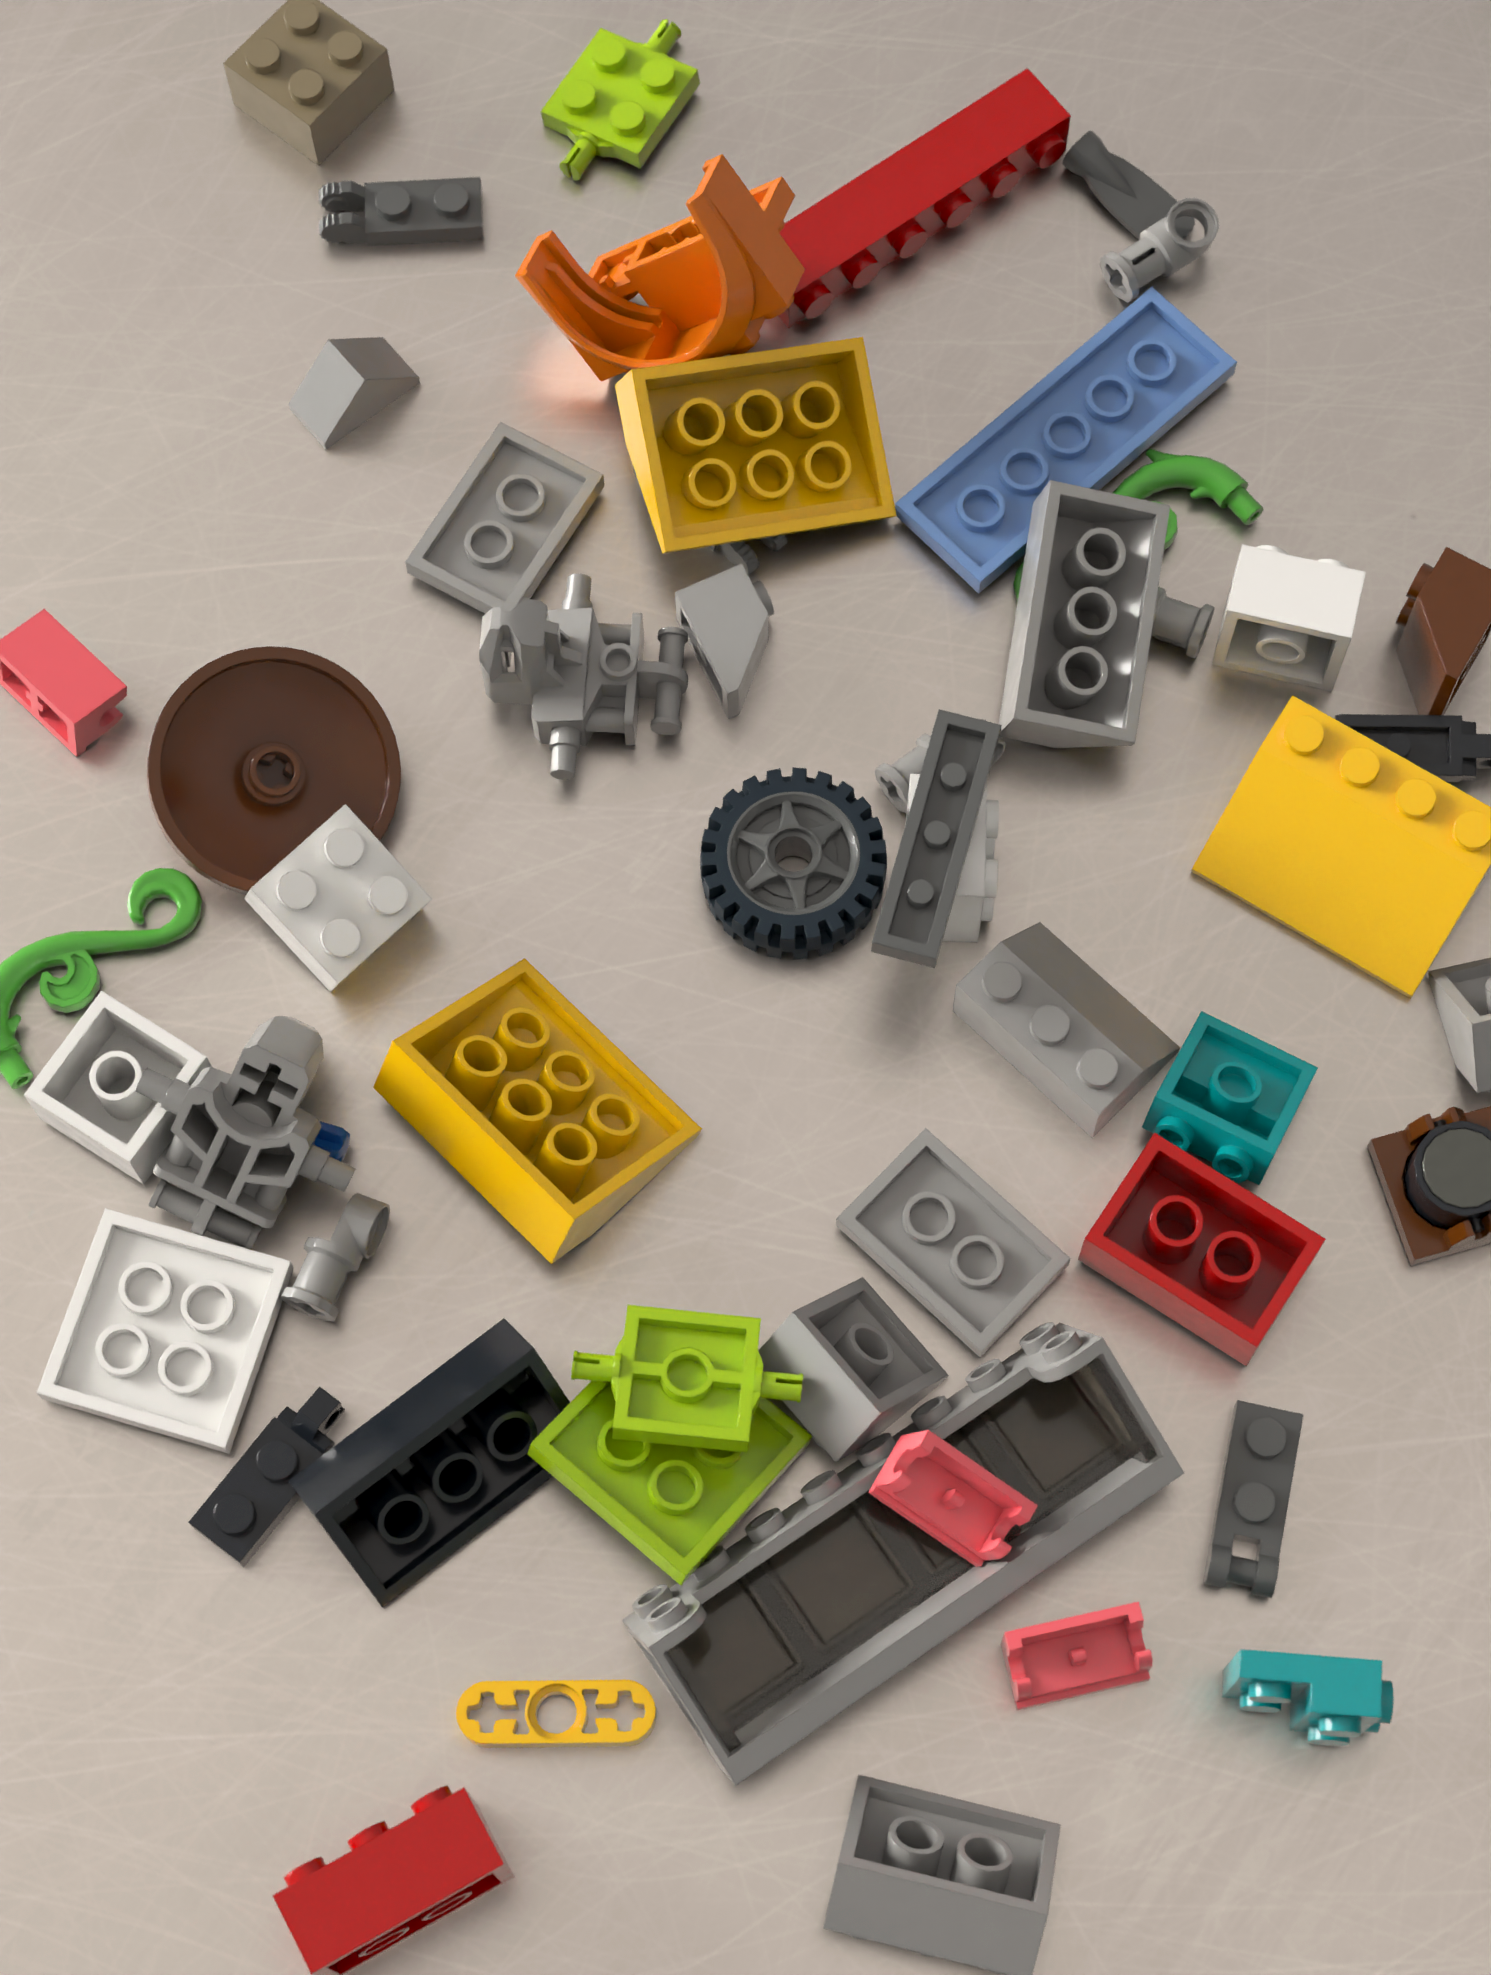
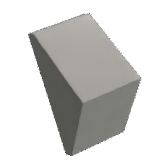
M383 337L328 339L290 400L289 407L325 449H328L418 385L420 380L418 375Z

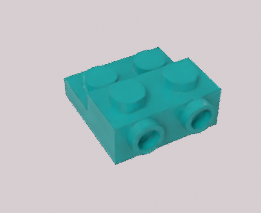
M1201 1011L1156 1093L1142 1128L1153 1134L1160 1135L1185 1152L1188 1150L1212 1162L1214 1170L1235 1183L1249 1180L1260 1185L1318 1067Z
M1240 1649L1223 1669L1222 1698L1240 1699L1239 1708L1241 1710L1262 1713L1280 1712L1281 1703H1290V1731L1308 1732V1742L1325 1746L1350 1745V1737L1361 1736L1363 1732L1378 1733L1380 1723L1390 1724L1392 1719L1393 1685L1392 1681L1382 1680V1660Z

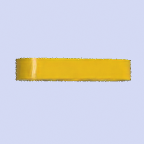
M632 1680L482 1681L464 1691L456 1708L457 1723L465 1737L473 1744L483 1748L629 1747L643 1742L651 1734L657 1718L652 1695L643 1685ZM598 1694L595 1701L597 1709L616 1708L619 1704V1696L630 1695L634 1707L645 1708L644 1718L633 1719L631 1731L626 1732L619 1731L615 1719L595 1718L598 1733L585 1734L584 1732L588 1724V1708L584 1695ZM529 1695L525 1706V1719L530 1731L528 1734H516L519 1726L517 1719H499L494 1723L493 1732L483 1733L480 1723L469 1718L471 1710L482 1708L484 1697H494L499 1709L519 1710L516 1696ZM552 1695H564L570 1698L576 1705L577 1715L575 1722L568 1730L562 1733L547 1732L538 1724V1708L543 1700Z

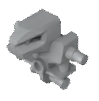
M580 573L568 576L566 599L562 602V609L548 610L547 605L543 602L529 598H523L511 611H504L501 606L492 608L482 618L479 661L486 694L494 703L532 705L531 718L534 736L540 743L549 744V749L552 751L550 775L562 780L574 778L576 756L580 752V745L586 746L593 732L625 733L626 745H636L639 698L656 699L654 719L651 720L650 725L653 732L661 735L678 734L682 726L679 721L680 698L688 687V675L683 670L684 645L688 641L687 631L678 627L661 628L657 636L658 641H660L659 662L642 661L644 647L642 613L632 614L631 625L598 623L592 607L593 604L590 601L592 579L588 575ZM514 652L515 672H508L507 667H510L511 653Z
M275 1016L259 1025L244 1047L232 1074L208 1067L202 1069L192 1085L177 1078L172 1080L146 1068L135 1091L160 1103L161 1108L177 1115L170 1129L175 1135L153 1168V1173L161 1178L148 1206L154 1209L157 1206L193 1223L191 1232L204 1236L205 1232L209 1231L240 1247L252 1250L262 1228H271L287 1201L284 1195L287 1189L291 1188L298 1174L314 1182L320 1180L345 1192L356 1169L331 1157L330 1152L313 1145L322 1126L318 1118L299 1107L310 1089L316 1071L324 1058L323 1040L314 1027L292 1017Z

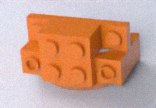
M721 154L706 161L702 167L705 174L695 194L686 202V206L692 216L598 256L588 274L580 267L557 235L551 230L536 237L515 277L568 338L601 382L622 373L627 374L631 369L723 357L727 354H744L759 340V331L764 320L777 317L793 303V294L805 270L780 235L785 225L783 220L795 197V194L782 176L752 190H748L730 163ZM639 293L648 306L636 304L629 300Z

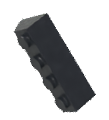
M503 1318L288 1482L378 1603L384 1607L552 1477L549 1472L527 1453L534 1439L561 1413L570 1401L535 1348Z

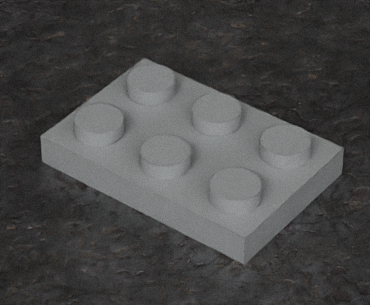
M500 422L405 561L407 572L485 614L492 608L500 606L504 611H511L523 598H531L604 488V475Z
M926 1128L836 1218V1226L979 1357L997 1341L1067 1268L1071 1259Z

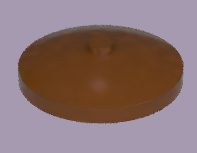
M267 646L239 650L221 656L194 672L179 686L163 708L153 731L147 757L148 794L157 823L165 838L176 853L200 875L217 885L247 895L252 886L345 804L373 835L381 841L393 818L401 785L400 755L396 737L390 721L373 694L361 681L336 663L317 654L289 647Z

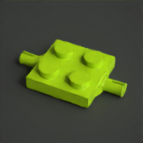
M667 19L662 20L649 41L644 44L633 42L600 28L540 112L544 126L568 136L575 143L565 159L559 164L560 170L568 178L572 175L573 180H579L595 156L618 158L641 169L700 85L698 69L667 56L675 42L682 36L680 28L671 21L669 25Z
M627 1305L624 1336L615 1349V1355L585 1353L574 1350L571 1380L581 1379L611 1383L616 1403L612 1439L748 1453L751 1418L759 1405L760 1398L800 1403L803 1374L763 1371V1362L758 1350L761 1318Z

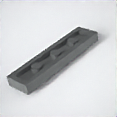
M938 710L872 940L871 952L931 968L936 967L1002 725Z

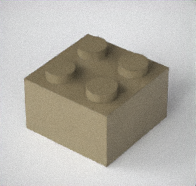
M287 0L223 63L234 105L318 166L395 90L387 48L319 0Z

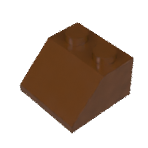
M1448 547L1443 551L1435 567L1426 563L1422 564L1406 594L1408 599L1395 623L1404 628L1396 652L1419 715L1445 714L1491 633V569Z

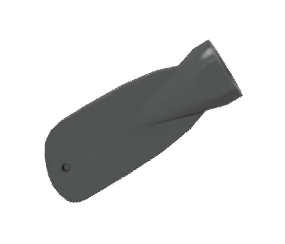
M1088 131L1069 149L1063 159L1062 164L1070 172L1084 178L1093 194L1103 206L1138 240H1140V233L1166 217L1171 207L1178 202L1143 171L1125 159L1108 152L1101 138L1093 131ZM1182 216L1174 221L1175 230L1182 239L1185 240L1194 228L1195 219L1191 216Z

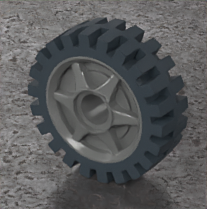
M779 768L767 771L766 780L761 782L754 775L743 781L742 791L738 793L732 789L723 797L721 809L715 807L709 817L708 829H704L701 842L700 871L705 898L708 899L710 911L716 921L719 919L722 921L724 931L733 939L736 936H740L744 947L754 952L760 946L767 949V956L781 959L783 952H793V960L807 959L808 951L817 950L819 956L833 951V946L836 942L840 941L844 946L854 939L858 928L863 930L872 918L873 910L878 908L882 898L887 871V853L878 817H872L871 805L863 796L857 800L854 796V788L844 781L838 787L833 785L832 775L818 771L815 779L807 777L806 768H793L792 776L782 777L781 769ZM794 855L804 858L809 865L803 870L792 872L781 868L778 862L787 856Z

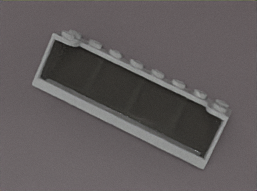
M1049 1322L1036 1327L1020 1340L1019 1344L1022 1349L1002 1362L999 1359H993L978 1366L967 1375L965 1381L968 1385L948 1399L945 1396H938L922 1404L911 1415L913 1423L894 1436H891L890 1433H884L869 1440L856 1452L858 1460L838 1474L834 1470H830L813 1478L801 1489L803 1497L782 1512L779 1508H773L757 1516L746 1526L745 1531L747 1535L726 1550L723 1546H717L682 1586L678 1583L670 1588L666 1584L656 1586L641 1595L633 1603L632 1608L635 1612L622 1620L720 1769L735 1785L1184 1474V1471L1103 1337L1062 1323L1055 1325L1053 1322ZM930 1430L1038 1505L1029 1522L1021 1526L1015 1525L1007 1533L1004 1541L1012 1546L1007 1555L997 1560H986L981 1567H976L868 1493L901 1435Z

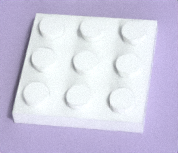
M105 1208L37 1394L42 1399L230 1453L283 1301L281 1295L285 1287H288L294 1270L291 1261Z

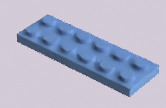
M1151 287L895 503L896 516L976 592L980 593L1025 554L1033 502L1050 480L1100 490L1233 376L1237 362L1157 290Z

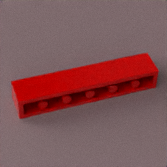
M1027 68L786 222L780 235L805 270L793 294V303L778 317L788 328H791L805 318L814 319L820 316L829 308L834 299L853 287L859 289L866 286L878 275L883 267L899 257L908 258L914 255L923 247L928 238L945 227L954 228L960 225L970 216L973 209L988 199L1005 196L1017 185L1022 177L1036 168L1040 167L1043 169L1054 164L1066 150L1071 115Z

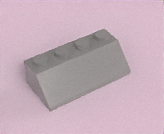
M1053 480L1049 481L1033 502L999 724L1002 725L1001 737L1054 748L1132 746L1135 744L1170 505Z

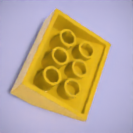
M863 337L631 369L615 384L626 446L662 554L876 521L896 516Z
M1292 695L1258 749L1193 865L1191 872L1411 999L1491 868V807Z
M525 958L393 1040L373 1086L551 1264L600 1229L694 1141L702 1130L696 1122Z

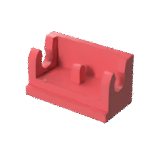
M45 609L0 639V685L76 757L84 753L88 745L108 732L123 717V714L115 706L127 696V686Z
M930 1430L901 1435L868 1492L976 1567H981L986 1560H997L1007 1555L1012 1549V1546L1004 1541L1007 1533L1013 1526H1021L1029 1522L1038 1506Z
M1139 1601L1006 1631L1000 1645L1016 1710L1149 1681V1670L1153 1665L1151 1650H1146L1143 1642L1141 1628H1143L1144 1619Z

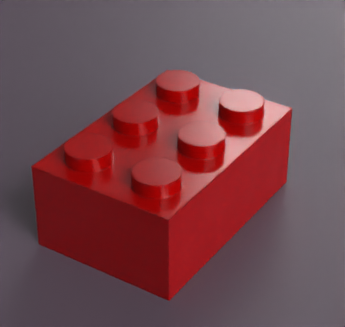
M1154 1133L1085 1237L1078 1260L1247 1366L1311 1266L1326 1239Z
M448 1785L440 1787L421 1797L410 1806L414 1813V1816L391 1829H389L385 1821L376 1823L347 1841L351 1849L347 1854L329 1864H325L322 1857L312 1859L284 1876L288 1887L272 1896L312 1975H345L515 1878L477 1803L465 1788L452 1794Z

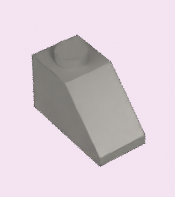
M742 564L675 592L677 621L681 629L687 631L688 643L728 719L740 714L768 643V617L774 614L772 601L765 586L760 580L752 583Z

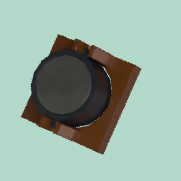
M1491 1106L1464 1113L1463 1109L1451 1107L1442 1113L1441 1116L1433 1119L1429 1113L1408 1124L1405 1130L1370 1140L1367 1147L1410 1266L1491 1244Z

